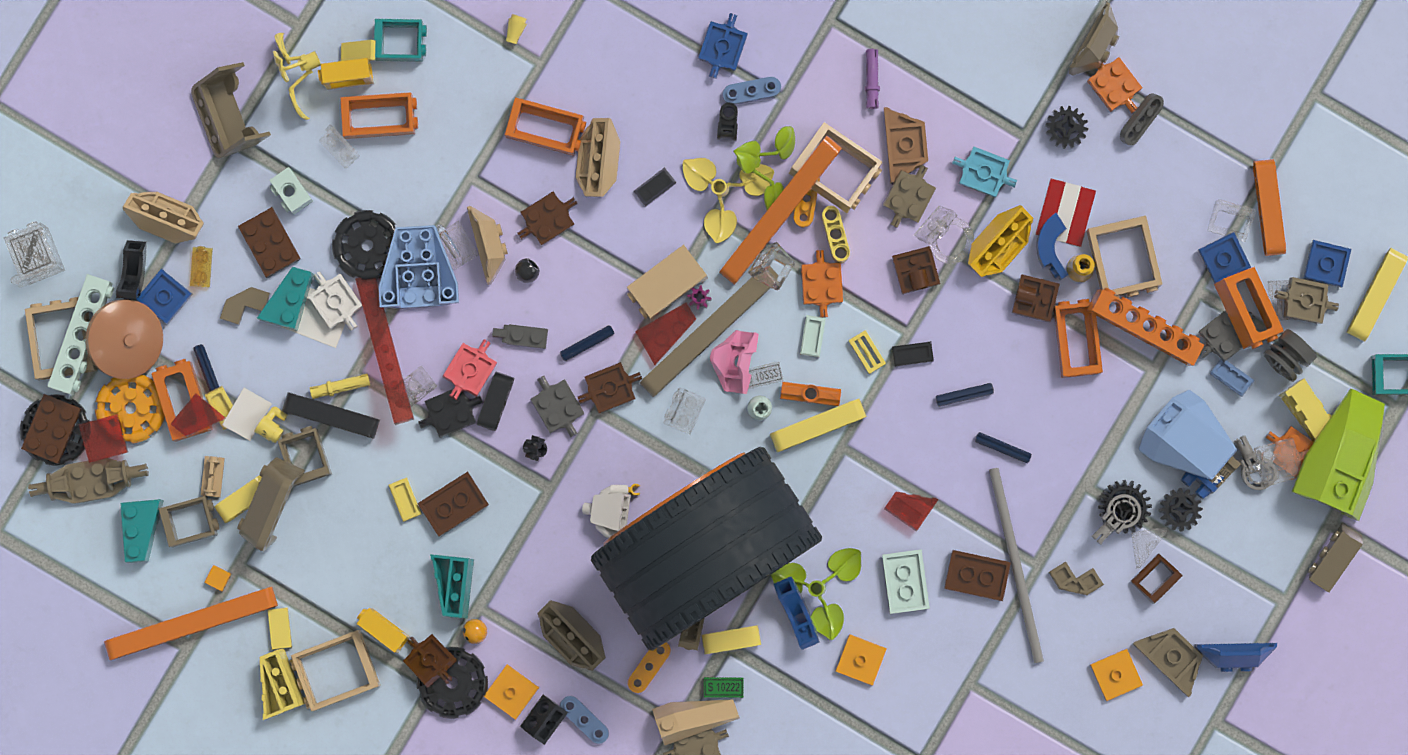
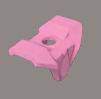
M736 330L724 342L712 349L710 361L724 391L747 394L752 376L749 374L751 356L757 350L758 333ZM738 357V362H737V367H736V366H735V359Z

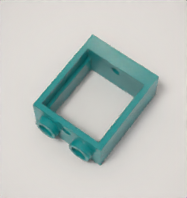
M375 19V61L423 62V56H426V44H423V37H427V25H423L422 19ZM384 27L417 28V55L384 54Z
M1408 354L1372 355V395H1408V389H1384L1383 361H1408Z

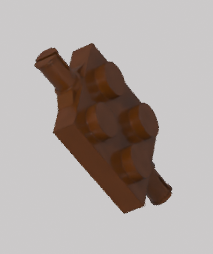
M553 191L521 211L520 213L524 217L527 226L517 232L518 235H521V240L532 234L543 245L573 226L574 222L570 218L568 210L578 204L577 201L573 202L575 198L573 197L563 203Z
M617 363L584 376L588 385V392L577 396L580 404L592 400L600 414L635 400L632 383L642 380V376H640V372L628 376L624 371L622 363Z
M433 634L420 643L414 637H410L413 643L409 639L407 643L413 649L403 662L427 688L438 678H441L446 684L450 683L446 677L450 681H452V677L446 671L457 661L456 658Z

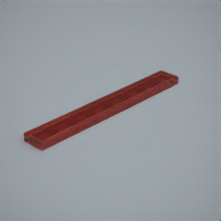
M362 277L355 278L394 424L398 425L414 420L385 309L380 308L377 279L361 280Z

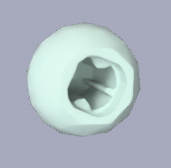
M759 395L749 401L747 409L753 419L764 420L771 414L772 405L768 398Z

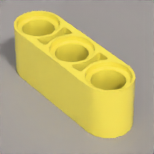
M827 206L822 212V222L831 256L835 262L844 263L849 258L850 249L840 212L835 206ZM833 211L836 214V218L828 220L825 217V213ZM838 230L841 233V237L833 239L830 236V232ZM837 249H844L846 256L838 258L835 255V251Z
M257 476L214 506L224 523L230 522L249 509L261 481V476Z
M758 625L701 635L704 654L761 645Z

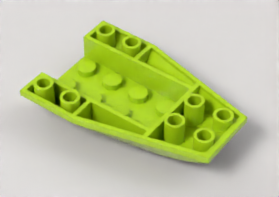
M1350 389L1305 455L1292 492L1304 498L1328 505L1341 511V514L1359 521L1374 482L1385 403Z

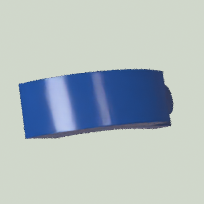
M1055 213L1042 226L1037 238L1036 250L1042 268L1050 265L1051 268L1049 270L1055 279L1058 277L1059 280H1062L1068 276V273L1056 256L1055 242L1057 237L1067 228L1058 214Z

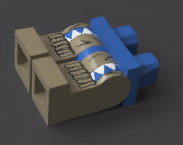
M1232 456L1212 480L1185 472L1181 481L1189 487L1196 480L1200 486L1195 491V494L1204 499L1209 494L1214 493L1241 463Z

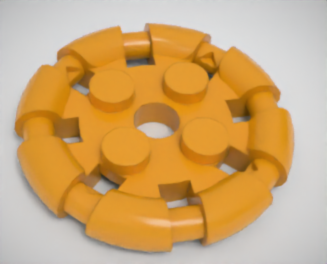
M143 374L130 379L111 378L107 385L104 384L95 401L97 402L95 415L100 428H104L107 436L121 443L127 441L134 444L149 439L154 431L157 432L165 419L154 381ZM130 382L136 383V389L129 388ZM118 387L120 392L114 395L112 390ZM148 389L152 393L149 397H147V395L144 394V392ZM105 403H111V411L105 410ZM128 403L136 405V411L132 414L126 412ZM151 406H156V413H150ZM113 419L118 423L115 427H112L109 423ZM147 421L149 426L144 429L141 425ZM126 427L133 428L132 434H126Z

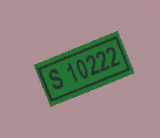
M704 677V697L744 698V677Z

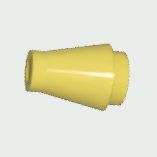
M514 14L511 15V18L508 19L506 41L517 44L527 25L526 18Z

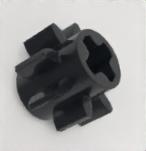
M532 435L531 439H526L523 444V451L526 453L525 457L538 461L539 457H544L547 453V445L544 443L545 439Z

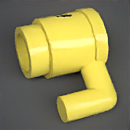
M272 407L254 431L274 443L279 440L284 430L272 421L273 418L277 416L285 421L288 414L277 407Z

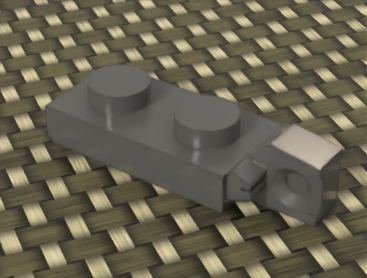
M509 324L504 325L503 329L493 328L492 336L502 338V343L508 345L546 349L548 329Z

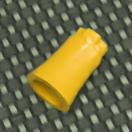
M1086 254L1072 257L1067 263L1069 277L1076 282H1085L1090 279L1094 272V260ZM1080 263H1083L1085 265L1084 270L1080 268Z

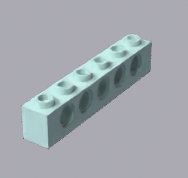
M87 274L47 387L70 395L78 392L81 385L79 378L81 373H85L88 364L85 362L88 356L85 343L86 338L79 341L78 333L82 330L87 331L89 322L85 321V314L92 312L94 315L106 304L107 299L112 297L114 287H112L113 283ZM94 293H99L100 295L97 303L91 302V296ZM79 349L80 356L77 359H72V351ZM67 368L73 369V375L70 378H66L64 375Z

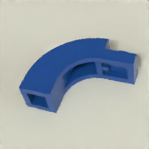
M792 576L773 584L778 599L791 622L801 650L820 643L809 610Z

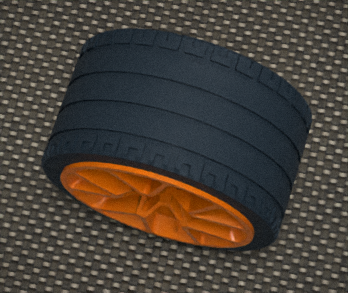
M764 447L755 448L746 454L743 452L691 482L612 535L603 543L604 546L591 556L590 561L596 570L601 572L600 576L610 592L615 594L613 597L624 614L627 613L629 616L628 620L637 634L642 636L641 640L648 650L653 651L822 541V535L816 526L812 525L813 521L804 507L798 504V498L789 484L784 482L785 478L776 464L771 462V457Z

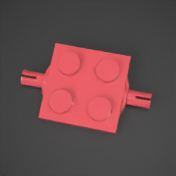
M483 339L478 349L462 343L443 375V378L452 382L455 386L449 395L451 398L457 400L462 390L476 397L478 396L497 365V362L489 358L485 353L491 344L489 341Z

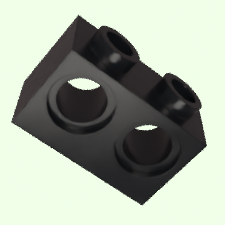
M543 694L520 727L545 745L568 712Z

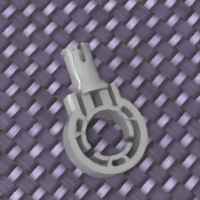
M1246 435L1234 440L1244 461L1242 459L1239 460L1242 467L1241 477L1243 482L1255 490H1263L1271 486L1276 477L1274 464L1269 459L1263 457L1260 450L1253 451ZM1263 464L1266 467V471L1270 472L1268 467L1270 465L1271 477L1270 474H1266L1265 479L1262 481L1253 482L1259 484V486H1253L1247 481V477L1251 482L1253 481L1250 477V471L1253 466Z
M1122 494L1115 496L1109 501L1106 513L1101 519L1104 521L1110 514L1112 515L1092 535L1094 540L1102 535L1097 540L1100 545L1121 523L1122 525L1115 531L1117 534L1138 522L1141 516V507L1134 497ZM1127 498L1128 501L1121 500V502L1128 503L1132 508V513H1135L1134 506H1136L1137 515L1133 522L1131 520L1135 515H1131V518L1126 521L1117 518L1115 507L1120 501L1113 504L1115 500Z

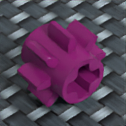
M702 285L696 290L692 288V295H687V298L693 300L689 305L693 306L695 304L698 311L701 306L707 309V301H712L711 297H707L710 290H702ZM699 294H702L703 298L705 299H701L700 302H697V299L695 297H698Z

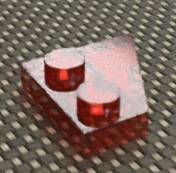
M195 393L171 422V425L188 437L197 431L225 420L226 417Z
M895 492L884 509L917 531L938 499Z

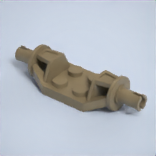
M110 458L67 464L52 474L47 473L46 482L29 484V489H37L29 491L31 497L48 494L52 501L59 499L74 504L116 496L124 488L130 487L132 478L149 476V471H140L148 469V466L145 463L129 467L126 460L121 462ZM124 480L123 482L114 485L115 482Z

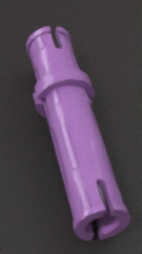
M867 49L866 108L878 109V95L880 91V86H878V49Z

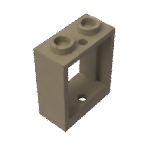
M312 426L300 429L301 433L293 435V432L281 436L282 439L278 440L284 461L292 464L286 445L314 436L323 467L304 473L294 482L293 486L332 474L318 429H312Z
M202 496L159 508L169 547H176L218 535L219 524L217 518H213L212 511H214L212 499L208 500L207 496ZM203 503L210 531L178 540L171 512Z

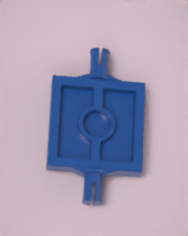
M732 13L729 14L726 24L710 21L698 59L712 65L709 74L711 78L713 76L714 79H717L720 68L736 71L748 33L734 27L737 18L735 14L734 16Z

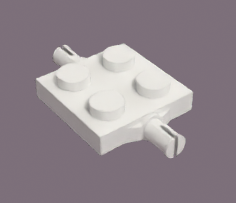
M317 272L318 276L315 274L313 277L319 286L308 297L329 328L332 329L342 322L347 324L350 331L357 328L358 326L352 319V316L363 305L343 276L339 274L333 279L326 281L321 272Z

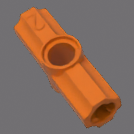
M782 382L780 399L801 401L809 404L839 406L841 389ZM806 390H815L816 397L808 399L805 395Z

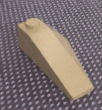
M733 699L670 702L652 709L664 745L740 718Z

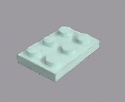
M922 549L883 554L882 560L890 614L930 609Z

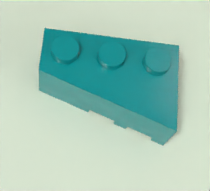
M292 267L257 319L298 331L314 274L310 271Z
M164 500L120 503L126 563L149 561L156 527L159 522V508L163 506Z
M430 554L438 586L442 615L468 619L474 559Z

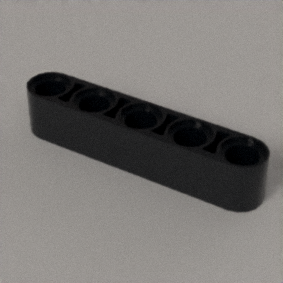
M287 392L282 409L283 412L373 439L380 422L379 419L289 392Z

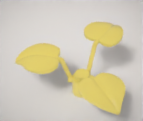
M277 33L275 35L276 44L289 65L284 67L283 59L279 57L276 51H273L275 63L279 67L283 80L289 82L286 70L300 66L302 71H307L288 90L295 111L301 118L308 120L310 118L301 111L296 102L294 88L309 74L313 73L312 69L321 66L320 60L315 51L307 55L290 57L284 46V33ZM298 60L297 63L290 65L291 61Z
M706 158L683 160V173L689 186L694 190L704 191L711 184L713 193L718 196L721 211L718 209L710 210L704 218V227L715 243H721L733 234L737 225L735 213L731 210L724 211L722 197L728 194L729 187L745 186V191L748 194L760 196L765 193V189L770 184L755 173L747 174L742 170L739 174L742 183H726L722 179L712 181L716 176V167L712 161ZM763 164L755 168V170L772 180L774 175L772 168Z

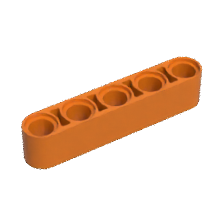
M1274 159L1253 161L1265 256L1286 254Z

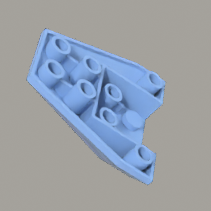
M436 226L396 227L379 285L380 308L438 307L459 303L458 282Z
M1187 390L1173 397L1150 423L1143 436L1139 451L1154 462L1212 480L1234 455L1237 448L1206 402L1191 390Z

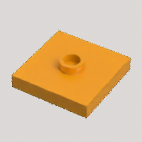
M849 634L836 672L873 686L887 648Z
M1127 649L1090 664L1106 701L1143 686Z
M507 664L484 697L516 720L539 687Z

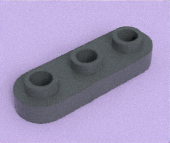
M1155 93L1146 96L1120 132V139L1123 143L1134 145L1139 141L1163 108L1164 100L1161 96Z

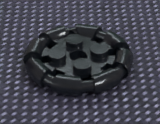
M373 210L357 211L351 217L344 218L335 230V239H332L334 259L338 260L341 270L353 278L359 277L365 281L381 278L388 256L385 253L387 247L390 248L396 223L387 215L381 212L380 214L374 213ZM371 220L378 222L377 227L370 225ZM359 222L361 227L354 230L352 225ZM389 230L391 236L386 239L383 233ZM344 235L349 236L348 244L342 242ZM366 240L373 242V247L369 251H365L362 248V244ZM349 252L352 258L346 260L344 255ZM381 261L383 266L376 269L374 264ZM359 263L365 265L364 271L357 269Z
M53 394L48 396L82 409L78 417L80 423L75 425L66 446L68 452L63 454L59 464L28 451L26 452L36 461L41 460L46 465L57 466L64 465L66 461L75 460L84 452L86 442L91 436V424L85 415L87 412L80 403L74 399H67L65 395ZM39 399L34 401L24 412L25 417L20 423V438L23 442L31 426L32 418L35 416L41 402ZM75 434L80 435L78 443L72 441L75 438Z
M446 647L457 660L446 671L451 677L457 679V686L451 689L441 678H438L432 684L434 693L428 694L427 686L418 677L416 679V686L420 691L421 697L419 698L429 711H434L443 718L456 719L461 715L466 714L467 716L481 705L482 702L480 701L486 695L488 689V676H485V667L475 654H470L461 647ZM461 658L467 661L465 667L458 664ZM476 671L478 679L472 680L470 673ZM471 689L477 691L474 698L468 696ZM439 699L446 702L444 707L437 704ZM462 701L463 707L456 708L454 702Z

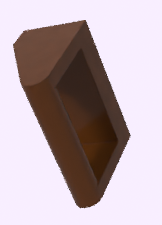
M1158 553L1131 582L1152 604H1155L1183 575ZM1162 562L1172 574L1150 594L1139 583Z

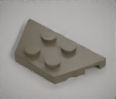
M1175 628L1133 643L1187 697L1191 696L1203 655Z

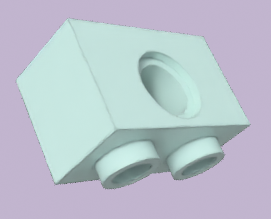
M289 167L269 180L272 183L270 186L275 196L280 195L283 199L281 205L286 212L291 211L293 214H296L313 202ZM293 187L295 190L294 194L290 197L285 196V190Z

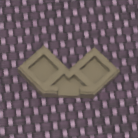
M250 287L226 299L220 319L240 325L245 307L262 311L268 303L270 293Z
M1064 562L1049 572L1057 587L1065 591L1088 595L1104 585L1094 568L1076 578L1068 564Z

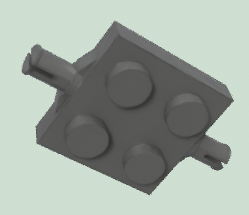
M1226 310L1198 332L1204 338L1207 345L1200 353L1202 358L1213 352L1225 362L1243 348Z
M545 376L538 378L537 381L543 390L530 400L549 433L557 429L566 428L570 438L578 434L572 423L575 419L584 415V411L566 380L564 379L555 385H549Z

